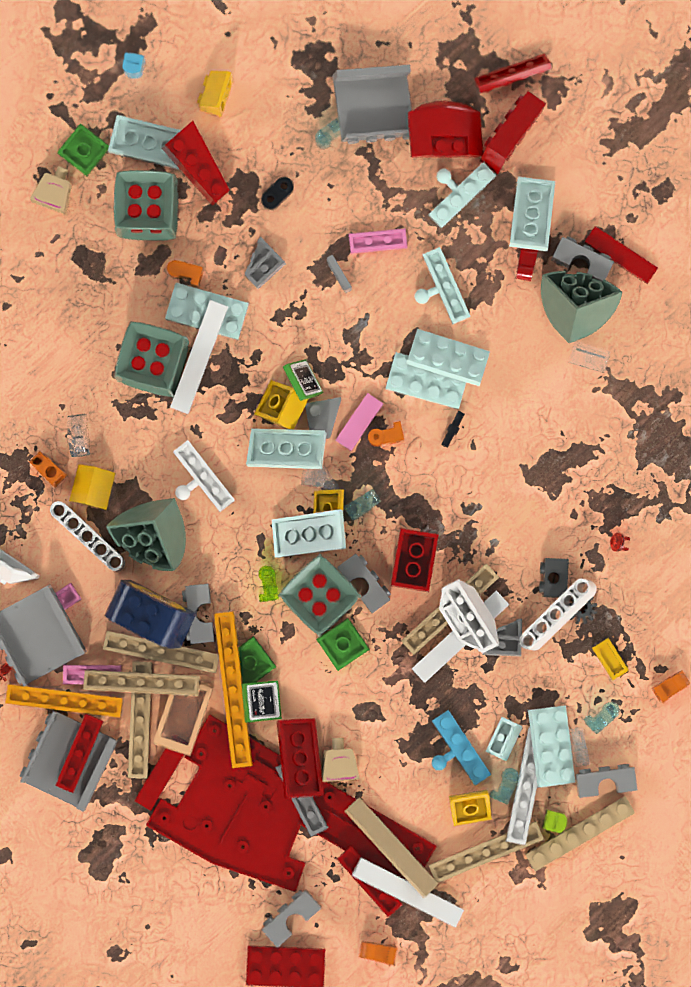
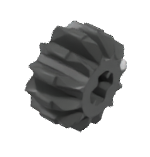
M594 597L585 604L586 609L583 610L584 613L578 611L570 620L576 617L575 624H579L580 618L583 624H587L586 617L592 621L594 618L590 613L597 614V611L592 609V607L597 606V603H590Z

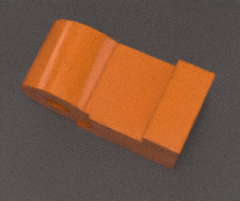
M178 260L168 263L167 272L171 278L190 280L191 286L199 288L204 271L203 267Z
M401 421L393 422L394 428L371 430L368 434L369 443L372 446L378 447L404 442Z
M40 451L29 461L55 488L67 476Z
M683 670L651 689L659 702L664 703L691 683Z
M362 941L359 957L394 966L397 946Z

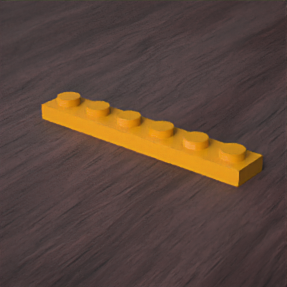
M8 684L5 704L121 718L123 698Z

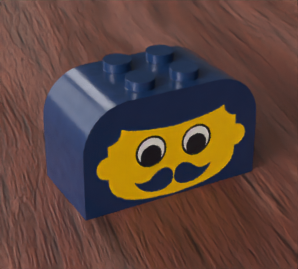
M120 580L104 616L155 644L174 649L181 648L197 613L132 580Z

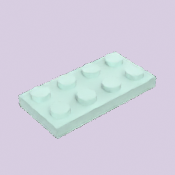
M117 115L108 153L179 169L162 150V147L181 130Z
M518 177L509 247L548 251L556 181Z
M175 283L165 320L199 329L208 304L212 300L228 306L218 335L239 340L249 303Z
M417 329L406 364L480 386L490 351Z
M395 353L386 390L459 410L466 382L406 364L409 355Z
M251 429L246 465L248 467L322 469L327 433L325 430Z
M343 510L272 519L275 558L346 549Z
M566 705L528 710L537 787L576 783Z

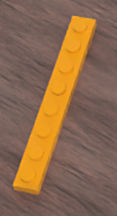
M234 611L214 614L232 768L252 766L248 723H245L241 685L243 681Z

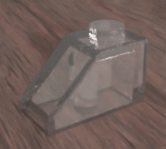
M86 414L67 416V441L71 457L90 455V439Z
M322 464V469H303L301 485L326 490H339L338 484L324 464Z

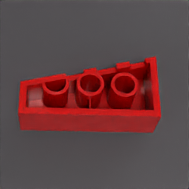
M529 91L524 96L520 95L515 102V109L512 110L510 108L504 117L506 121L503 124L501 122L498 124L494 131L496 133L493 138L490 136L484 144L486 149L480 162H484L489 169L497 174L500 173L505 161H508L512 156L516 145L519 146L526 135V131L531 129L546 105L544 101Z
M193 120L162 147V150L212 206L230 191Z

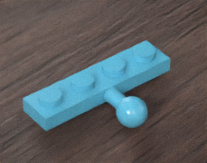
M449 710L432 720L451 749L445 755H437L432 759V767L435 770H443L447 762L456 757L474 786L491 775Z

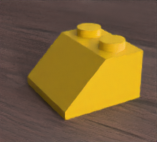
M211 70L209 76H205L203 82L205 89L203 93L199 94L197 100L200 111L222 117L233 84L231 72Z
M270 380L254 414L282 428L294 430L308 399L300 401L293 387Z

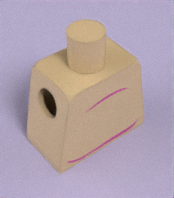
M58 166L54 175L45 173L30 197L32 203L66 215L72 190L71 182L65 180L68 170Z
M344 737L332 738L333 750H324L322 782L360 780L354 750L344 749Z

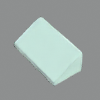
M501 717L485 752L507 761L522 730V726Z

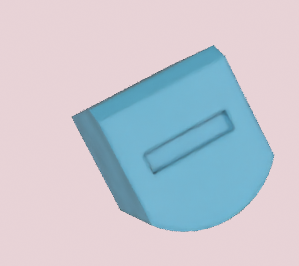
M125 52L122 68L126 76L132 79L143 76L146 61L144 55Z

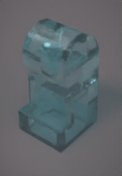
M338 117L316 133L315 143L319 148H329L332 141L341 136Z
M371 489L344 506V509L351 520L355 522L382 501L375 490Z
M606 702L602 706L601 711L593 718L591 715H587L582 720L597 735L619 715L620 708L614 702Z
M514 768L503 770L501 774L502 781L498 790H491L489 797L508 805L519 780V773Z

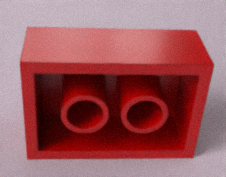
M400 528L391 580L392 587L429 593L438 534Z

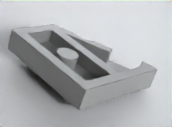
M261 237L257 241L258 245L251 256L250 265L247 266L244 274L257 289L263 286L286 265L285 261Z
M341 397L306 403L305 409L309 430H325L327 433L326 439L331 438Z
M517 619L508 625L499 627L497 629L499 645L482 653V655L521 657L519 639L522 635V619Z

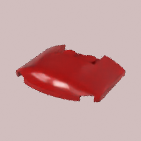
M434 101L422 104L408 112L411 158L482 157L483 140L480 111L459 102Z

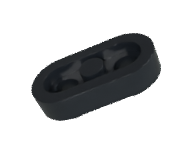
M281 177L274 182L261 197L263 207L267 210L278 208L292 194L294 190L292 180L287 177ZM285 183L288 185V187L286 189H282L280 187L281 184ZM273 197L274 201L268 202L267 198Z

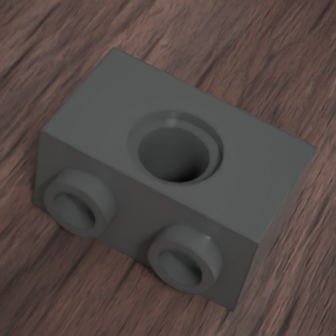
M545 558L544 562H540V574H543V581L539 583V593H543L542 597L559 598L567 590L569 559ZM550 573H556L558 575L559 579L557 583H551L549 581L548 577Z

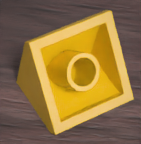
M78 464L69 501L107 510L116 473L95 466Z
M344 490L314 491L313 513L343 510Z
M488 790L448 796L454 826L492 820Z

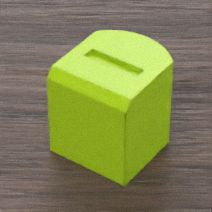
M546 809L542 828L562 833L567 826L565 814Z

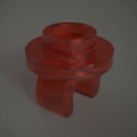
M615 533L610 539L611 549L615 552L628 551L629 548L623 545L624 541H630V538L623 536L622 533Z
M6 663L0 667V681L3 680L4 682L7 681L5 675L12 670Z

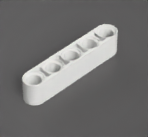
M60 501L54 502L51 505V515L102 563L116 572L124 568L125 559L71 508ZM61 505L64 507V513L57 516L55 509ZM75 518L79 522L78 526L71 529L69 522ZM90 531L93 537L90 541L85 542L83 534ZM101 544H104L107 548L103 555L97 553V547ZM115 557H118L121 561L120 566L117 568L111 566V560Z
M582 578L576 580L520 636L519 642L521 647L533 651L539 650L595 595L597 590L595 583ZM587 584L588 588L586 592H583V586ZM573 597L574 603L570 606L569 600ZM560 611V617L556 619V613ZM544 624H546V625H547V629H546V631L543 633L542 627H543ZM533 637V644L530 646L529 639Z

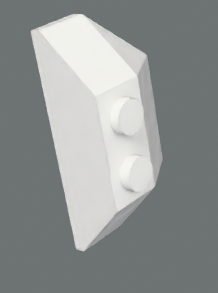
M0 549V582L5 585L6 582L15 584L35 580L40 577V575Z
M459 579L444 586L441 592L439 610L457 639L469 647L478 649L481 653L498 646L499 640L495 620L476 589Z

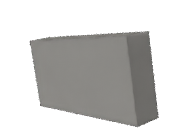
M334 256L327 257L326 262L344 293L350 292L352 287Z

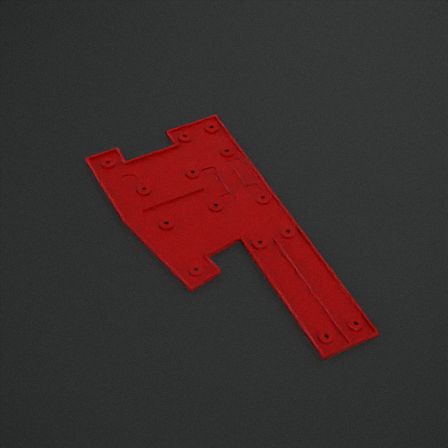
M209 714L198 733L191 756L186 755L184 757L200 768L178 806L176 807L161 798L146 826L211 864L296 892L306 862L291 858L289 855L300 826L304 828L306 826L292 799H285L283 781L275 768L281 765L280 754L249 737L252 766L232 768L227 724ZM322 782L324 795L313 797L328 828L317 835L344 851L352 846L362 859L407 881L345 812L357 799L328 782ZM369 807L425 868L437 845Z

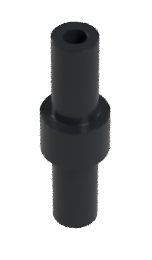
M457 412L452 424H449L446 429L447 434L441 443L442 446L449 447L454 435H457L460 429L459 425L465 415L464 413Z

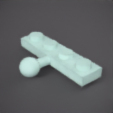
M483 162L458 186L451 179V172L448 169H440L436 175L437 180L442 184H447L452 192L428 215L442 228L496 175Z
M439 247L423 254L422 256L435 283V287L428 290L418 289L414 295L416 302L424 304L429 300V297L439 293L452 324L470 318L468 309L441 248Z

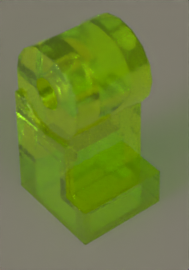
M270 566L261 567L258 576L262 581L264 594H259L260 603L279 600L274 569Z

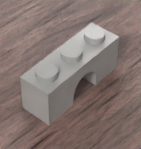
M562 237L551 261L565 268H568L574 259H583L588 264L587 274L593 275L592 278L601 282L606 279L614 263L611 261L610 256L603 253L599 255L593 252L594 249L590 246H581L571 237Z
M355 553L337 568L349 582L356 578H362L367 581L369 590L360 599L373 614L391 600L388 597L391 593L385 585L383 587L379 585L377 574L373 570L369 571L366 565L368 563L365 558Z
M209 584L185 586V590L182 591L183 602H187V609L197 613L201 605L211 604ZM196 614L187 633V641L190 640L191 644L215 642L213 622L203 623Z
M620 764L618 769H610V766L598 767L599 771L591 772V769L579 770V774H575L579 798L599 796L598 787L604 779H611L615 783L617 793L638 791L635 767H629V764Z
M299 890L292 897L293 901L289 905L285 903L277 910L279 914L275 918L270 916L263 923L265 927L262 928V931L277 948L292 935L286 924V920L290 915L299 914L307 922L321 909L319 903L307 890L303 892Z

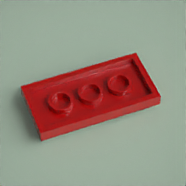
M315 718L278 720L277 732L285 799L323 796Z
M248 945L247 986L324 987L325 948H277L276 946Z

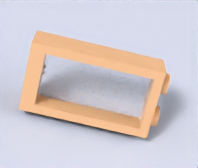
M200 681L199 696L169 695L153 741L155 745L191 756L213 692V688L210 687L209 683Z

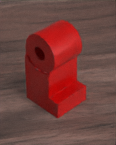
M520 249L516 279L531 282L538 250Z

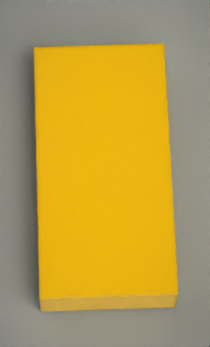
M609 638L592 647V650L612 681L629 671Z

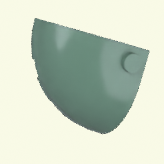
M565 271L543 274L541 280V299L545 313L555 330L568 343L585 338L600 329L611 318L620 303L623 292L606 280L601 282L592 278L593 275L583 272L565 274Z
M175 498L156 500L135 506L115 517L106 526L115 543L119 547L122 546L130 553L128 556L140 564L144 562L151 565L152 569L175 571L183 559L186 546V532Z

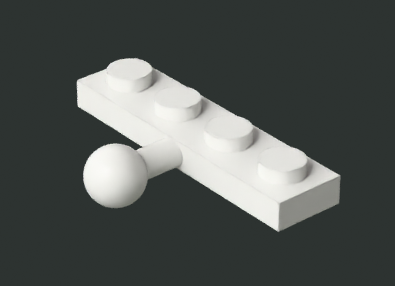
M188 440L173 451L194 478L187 485H180L176 488L175 495L179 500L188 499L190 492L199 485L219 512L235 501Z

